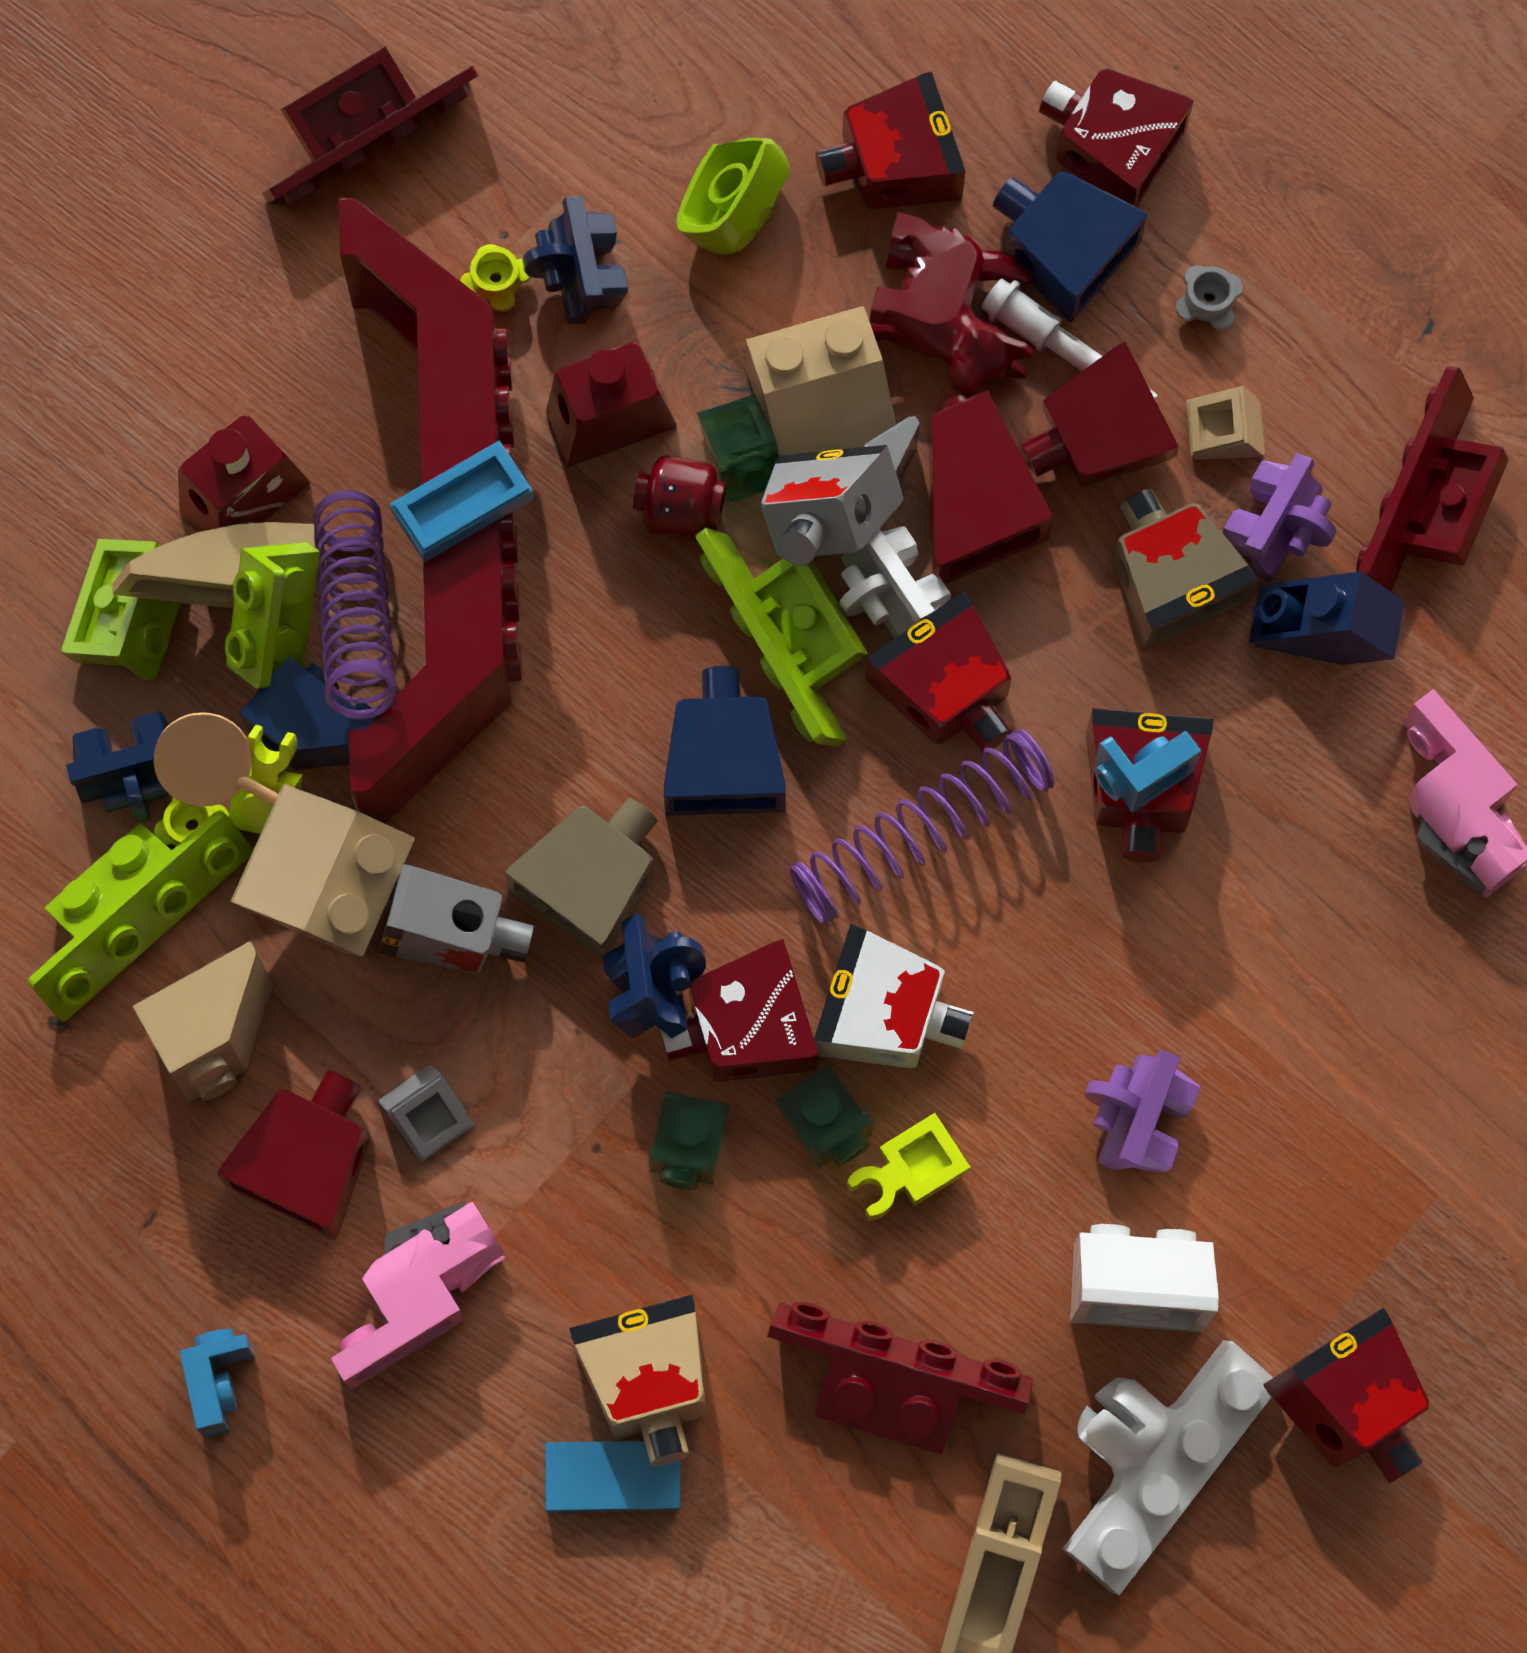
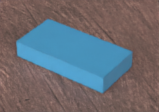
M499 440L391 502L390 509L425 563L496 520L532 501L534 495L532 488Z
M644 1441L545 1443L546 1513L681 1511L680 1461L664 1466H651Z

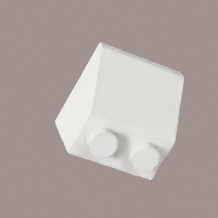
M1114 1224L1092 1225L1090 1233H1079L1074 1244L1070 1323L1202 1332L1218 1312L1219 1297L1213 1242L1196 1241L1195 1232L1181 1229L1158 1230L1156 1238L1130 1236L1129 1227Z

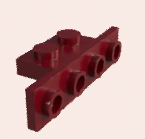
M381 48L281 109L312 163L263 192L264 198L269 204L283 196L288 206L319 188L314 179V176L334 165L340 175L370 157L364 147L369 142L384 134L391 144L421 126L415 114L432 104H435L439 112L442 113L469 97L471 94L465 84L478 77V73L472 65L417 99L387 48Z
M1447 366L1438 386H1433L1429 391L1422 424L1416 437H1412L1405 446L1402 457V470L1393 490H1388L1382 499L1379 511L1380 520L1371 541L1362 546L1357 558L1356 571H1361L1390 592L1407 554L1464 566L1509 461L1503 447L1457 439L1474 400L1467 381L1458 367Z
M794 1302L791 1305L779 1303L771 1322L767 1337L831 1356L815 1417L943 1455L960 1395L1026 1414L1033 1378L1022 1374L1018 1367L1009 1362L998 1359H987L984 1362L958 1355L953 1347L939 1341L923 1340L917 1343L893 1336L894 1334L889 1328L876 1322L858 1321L853 1324L830 1317L828 1311L824 1308L808 1302Z

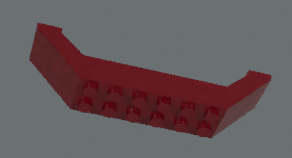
M339 198L340 257L353 308H369L418 352L421 485L499 440L512 458L511 448L515 447L513 411L510 409L509 391H513L511 354H509L507 328H495L492 305L357 199ZM514 511L425 563L423 562L426 665L396 696L393 705L387 711L378 715L366 729L349 730L350 793L358 812L385 824L511 704V682L522 681L521 644H518L517 622H520L519 585L516 584L515 564L518 563L517 527L514 526Z

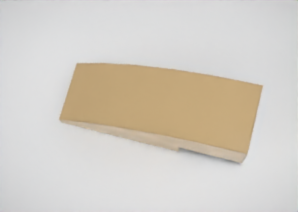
M285 522L237 524L194 533L163 544L131 560L113 582L112 595L233 609L235 600L233 581L239 570L241 548L307 542L315 548L314 524Z
M997 1452L940 1653H1012L1061 1485L1060 1471Z

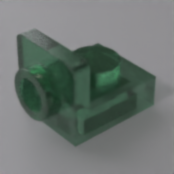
M750 395L697 412L700 431L716 464L720 481H726L727 483L726 500L733 502L764 492L775 462L779 457L776 438L756 395Z
M831 1065L776 1099L775 1105L818 1169L833 1160L837 1167H840L855 1159L870 1146L866 1138L873 1133L874 1121L867 1111L861 1112Z
M665 1092L654 1146L650 1149L648 1159L650 1172L660 1174L659 1182L684 1190H697L699 1182L714 1185L729 1113V1104Z

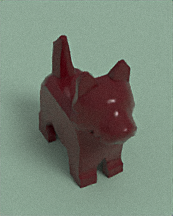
M898 212L891 235V245L885 267L896 270L902 265L909 266L908 278H905L902 283L903 290L877 286L869 317L876 342L888 340L908 350L944 360L949 364L950 373L948 379L953 390L960 394H967L969 397L973 396L983 383H997L1004 376L1025 379L1027 371L1016 360L1032 358L1033 349L1024 342L1008 337L994 325L978 319L970 309L974 293L980 281H999L1004 279L1007 282L1012 283L1016 280L1020 284L1028 285L1032 276L1021 264H1018L1019 258L1016 255L1002 256V251L981 250L968 235H961L955 228L948 230L943 226L939 228L933 227L922 218Z

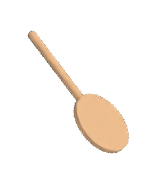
M205 712L182 716L164 729L156 743L154 768L157 778L171 796L183 803L193 806H213L231 799L241 789L274 805L278 797V793L248 778L252 765L249 742L242 730L223 716Z

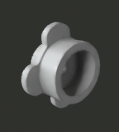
M1193 266L1189 268L1184 275V282L1187 286L1184 297L1178 299L1175 306L1178 317L1187 322L1194 319L1209 322L1216 330L1229 328L1235 319L1232 311L1234 300L1241 296L1243 291L1241 280L1237 276L1229 274L1218 267ZM1205 294H1212L1215 300L1207 302L1203 296Z

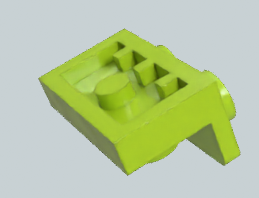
M114 539L97 540L61 649L62 654L75 663L124 666L141 679L155 680L157 678L163 657L168 649L170 635L181 603L112 595L113 582L131 560L161 546L158 542Z
M307 542L241 548L239 570L233 581L235 600L231 630L225 641L226 666L256 689L269 687L272 671H276L289 656L304 667L320 551Z

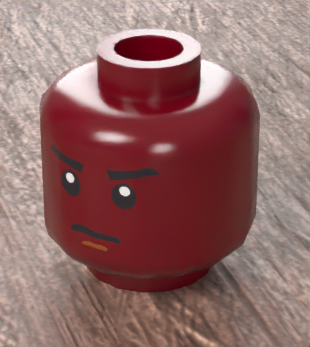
M669 455L661 456L654 463L651 474H638L634 491L633 509L644 511V525L650 534L698 542L695 535L704 528L716 531L719 529L727 483L726 481L718 480L716 469L708 462Z

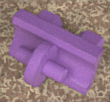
M1296 453L1289 466L1261 461L1252 477L1250 490L1253 499L1266 503V508L1261 516L1237 509L1232 512L1223 528L1224 536L1237 552L1250 558L1257 576L1273 581L1289 551L1296 556H1303L1310 544L1327 547L1336 535L1334 524L1325 517L1332 503L1327 498L1320 496L1323 489L1321 484L1311 474L1315 463L1310 457Z
M1165 1050L1158 1051L1157 1057L1138 1055L1135 1058L1132 1069L1122 1065H1115L1109 1083L1103 1081H1090L1084 1095L1089 1101L1100 1107L1093 1125L1100 1130L1108 1132L1097 1163L1112 1170L1134 1167L1153 1173H1160L1171 1169L1179 1148L1178 1140L1156 1130V1123L1161 1111L1176 1118L1187 1116L1193 1108L1200 1090L1198 1083L1177 1070L1180 1057Z

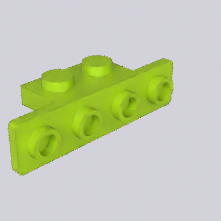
M704 528L695 535L704 551L700 555V561L710 578L718 585H724L734 605L730 607V613L735 623L748 637H754L764 654L760 659L764 673L774 686L780 690L784 689L794 706V709L790 711L794 725L809 742L814 741L821 745L839 747L847 741V737L819 688L868 655L816 564L812 560L805 565H796L786 559H781L754 579L729 535Z
M221 810L214 812L173 850L169 849L142 823H139L127 835L116 841L110 850L76 880L70 882L57 897L44 907L56 923L73 939L28 978V985L60 1021H67L252 855V846L229 816Z

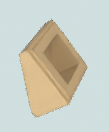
M1244 386L1186 400L1191 457L1194 460L1253 458L1265 455L1260 401Z

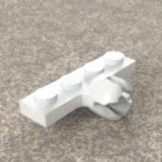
M1223 1340L1177 1401L1169 1407L1159 1402L1136 1380L1116 1378L1105 1385L1094 1397L1109 1411L1103 1409L1100 1413L1096 1414L1086 1406L1078 1421L1077 1430L1079 1438L1111 1466L1114 1478L1109 1489L1061 1550L1109 1592L1120 1595L1270 1400L1271 1396L1263 1384L1273 1377L1234 1342Z

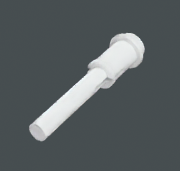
M1000 279L989 292L981 306V309L989 314L987 320L990 323L1001 322L1034 345L1038 351L1047 347L1080 371H1083L1102 357V355L1060 327L1063 320L1061 317L1055 316L1019 291L1021 284L1016 280L1009 284L1004 279ZM1150 390L1154 399L1156 400L1158 394Z

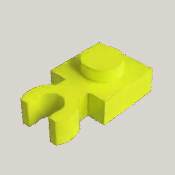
M255 725L247 737L252 754V765L248 778L278 794L283 784L301 790L302 774L285 771L297 751L298 742L296 735L287 732L280 744L279 751H271L262 742L263 726ZM241 789L231 798L229 818L238 829L261 834L273 805Z
M933 1113L880 1146L879 1153L887 1165L882 1168L866 1166L856 1170L849 1177L847 1187L850 1192L859 1189L860 1186L870 1183L876 1185L881 1190V1199L877 1203L870 1205L865 1211L869 1221L877 1220L891 1210L895 1196L905 1191L912 1204L916 1206L969 1173L971 1167L936 1113Z

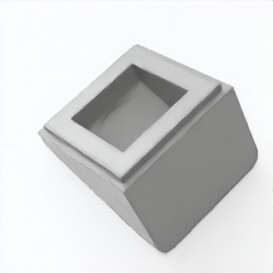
M909 416L864 444V447L888 446L899 482L917 448L920 422L915 416L912 418Z
M433 1065L426 1066L382 1096L378 1101L420 1162H423L475 1126L442 1074Z

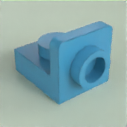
M1184 731L1169 742L1164 736H1161L1151 741L1134 756L1133 760L1136 764L1133 765L1110 736L1099 743L1095 760L1098 767L1094 769V772L1106 794L1114 801L1122 798L1133 813L1194 773L1201 749L1187 731Z
M220 1329L195 1337V1347L179 1351L196 1429L204 1438L231 1432L227 1413L238 1411L229 1372L218 1374L216 1367L255 1357L252 1343L246 1335L234 1336L233 1329Z

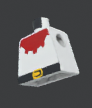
M850 924L814 1041L818 1054L822 1057L917 1068L925 1039L963 1049L974 1012L937 1001L945 973L940 966L861 927Z

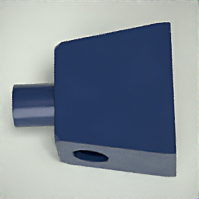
M1067 172L1057 173L1039 195L1018 179L1012 177L1000 189L992 205L996 210L1014 222L1007 234L1005 255H1016L1019 258L1018 264H1021L1032 276L1030 283L1071 323L1141 242L1147 214L1141 209Z
M713 666L702 671V698L682 699L676 703L664 781L665 816L785 812L786 785L767 699L760 696L740 697V672L735 667Z

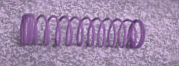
M351 490L339 491L324 497L316 506L313 515L316 532L315 543L317 550L320 551L317 575L321 613L320 624L322 629L321 640L324 649L322 653L325 666L323 673L326 683L324 689L326 703L335 713L345 718L360 720L373 718L387 711L393 705L397 695L395 674L392 671L394 666L393 655L391 654L393 645L389 636L391 632V625L388 619L390 611L389 605L386 602L388 591L385 585L387 581L384 569L386 562L382 552L384 549L383 537L381 536L383 532L382 516L379 505L370 496ZM338 500H358L368 505L374 512L372 513L363 508H344L327 515L320 522L322 512L328 505ZM349 512L362 513L374 521L372 527L352 523L338 526L329 532L324 529L331 519ZM351 528L367 531L362 535L351 538L334 536L339 531ZM324 544H327L331 548L325 551ZM370 548L375 552L371 558L354 556L338 561L330 556L336 550L356 552ZM326 560L332 563L328 568L325 566ZM359 561L360 563H348V562ZM371 564L377 569L371 575L353 573L338 577L332 573V570L338 566L361 568ZM327 576L334 580L329 585L326 582ZM352 578H362V579L348 580V579H352ZM373 581L378 585L373 591L354 590L342 594L332 589L339 583L363 584ZM328 593L335 596V598L329 601L327 598ZM372 597L379 601V604L374 608L355 607L340 610L334 606L336 602L342 599L358 601ZM329 610L335 612L336 615L330 618L328 615ZM374 614L381 619L375 625L357 624L341 627L335 623L343 616L352 618L366 617ZM383 624H384L385 630H383V629L380 628ZM331 626L338 630L333 635L329 632ZM375 631L382 636L375 643L360 641L346 645L337 640L344 633L366 634ZM386 642V647L381 646V644ZM332 644L339 647L334 653L330 649ZM375 648L383 653L377 660L359 659L347 662L338 657L339 654L346 650L367 651ZM386 658L388 665L382 663ZM335 661L342 666L334 670L332 663ZM362 671L379 676L368 681H355L343 677L350 673ZM384 679L388 684L382 693L371 698L350 697L337 690L334 686L338 680L343 683L360 686L371 685ZM332 693L343 700L354 703H371L384 698L386 695L388 696L380 705L371 709L352 710L338 704L332 697Z
M1016 729V732H1011V735H1006L1004 738V755L993 748H984L982 767L972 761H963L960 769L962 782L955 776L945 773L941 775L939 780L940 794L930 787H920L918 791L919 808L908 800L899 799L896 807L898 822L887 813L877 812L875 818L877 835L865 826L856 825L853 833L856 849L845 840L834 838L832 843L834 862L825 854L813 851L810 858L811 872L804 863L796 861V865L790 866V875L801 898L814 917L820 923L828 925V921H833L834 917L839 918V911L828 896L820 878L816 857L822 859L839 877L854 903L857 905L861 904L859 895L844 871L838 854L837 844L844 846L864 868L875 889L882 892V884L869 866L863 852L859 831L866 833L882 850L897 877L904 878V872L890 852L884 838L880 823L881 818L886 819L898 830L906 840L917 862L925 866L926 860L906 827L902 814V805H906L925 823L940 851L947 852V845L932 824L926 811L923 799L924 792L931 794L944 807L959 835L963 839L968 840V831L948 800L945 790V779L951 780L963 791L978 819L984 826L989 827L990 820L970 789L966 776L967 766L974 768L988 782L1002 810L1005 813L1011 814L1012 809L1007 798L991 776L987 762L988 753L995 755L1006 765L1021 794L1026 800L1032 801L1033 794L1011 760L1008 749L1009 741L1015 758L1029 780L1039 790L1048 792L1049 788L1054 787V773L1037 742L1025 730ZM1028 754H1029V755L1031 756V758L1034 760V762H1035L1037 768H1036V767L1034 766V764L1032 763V761H1031L1030 757L1028 756Z

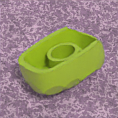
M746 138L719 145L713 143L696 169L677 214V228L699 249L715 254H732L746 247L755 237L756 232H759L767 219H769L773 211L772 208L775 207L779 191L790 176V164L782 148L770 138Z

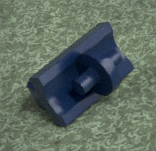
M565 197L562 202L564 212L549 223L548 229L540 230L535 234L537 246L523 255L522 263L527 276L544 279L546 291L557 292L561 290L568 324L585 323L594 308L620 305L628 292L625 269L621 265L597 266L595 254H610L616 244L617 231L613 214L586 211L583 197Z
M160 711L138 716L130 722L136 746L113 752L106 729L94 728L72 736L74 762L66 764L70 783L72 786H75L82 804L103 798L107 812L131 806L137 823L150 820L147 802L170 796L160 784L154 768L156 743L161 733L169 725L164 714Z
M635 913L622 921L624 943L603 955L606 975L610 982L623 992V994L608 1002L610 1019L613 1024L630 1038H635L652 1027L657 1026L672 1039L687 1030L682 991L690 987V982L703 974L706 968L705 950L699 942L692 938L684 937L680 932H670L666 935L665 939L649 934L645 928L644 918Z

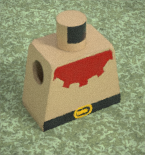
M692 1294L569 1328L576 1355L615 1439L622 1440L642 1434L651 1466H664L688 1457L689 1450L681 1423L706 1415L698 1321Z

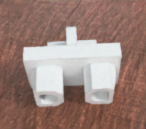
M903 526L883 532L878 529L862 549L853 553H845L841 558L847 567L841 573V576L850 590L841 598L839 602L840 607L847 616H855L865 611L874 625L884 622L894 638L950 601L951 593L939 576L931 574L918 581L912 578L906 567L913 564L919 553L917 543L907 528Z

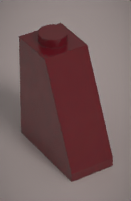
M988 391L971 398L967 394H961L941 404L937 408L936 413L932 414L929 433L931 574L939 576L943 583L947 584L1048 540L1053 515Z

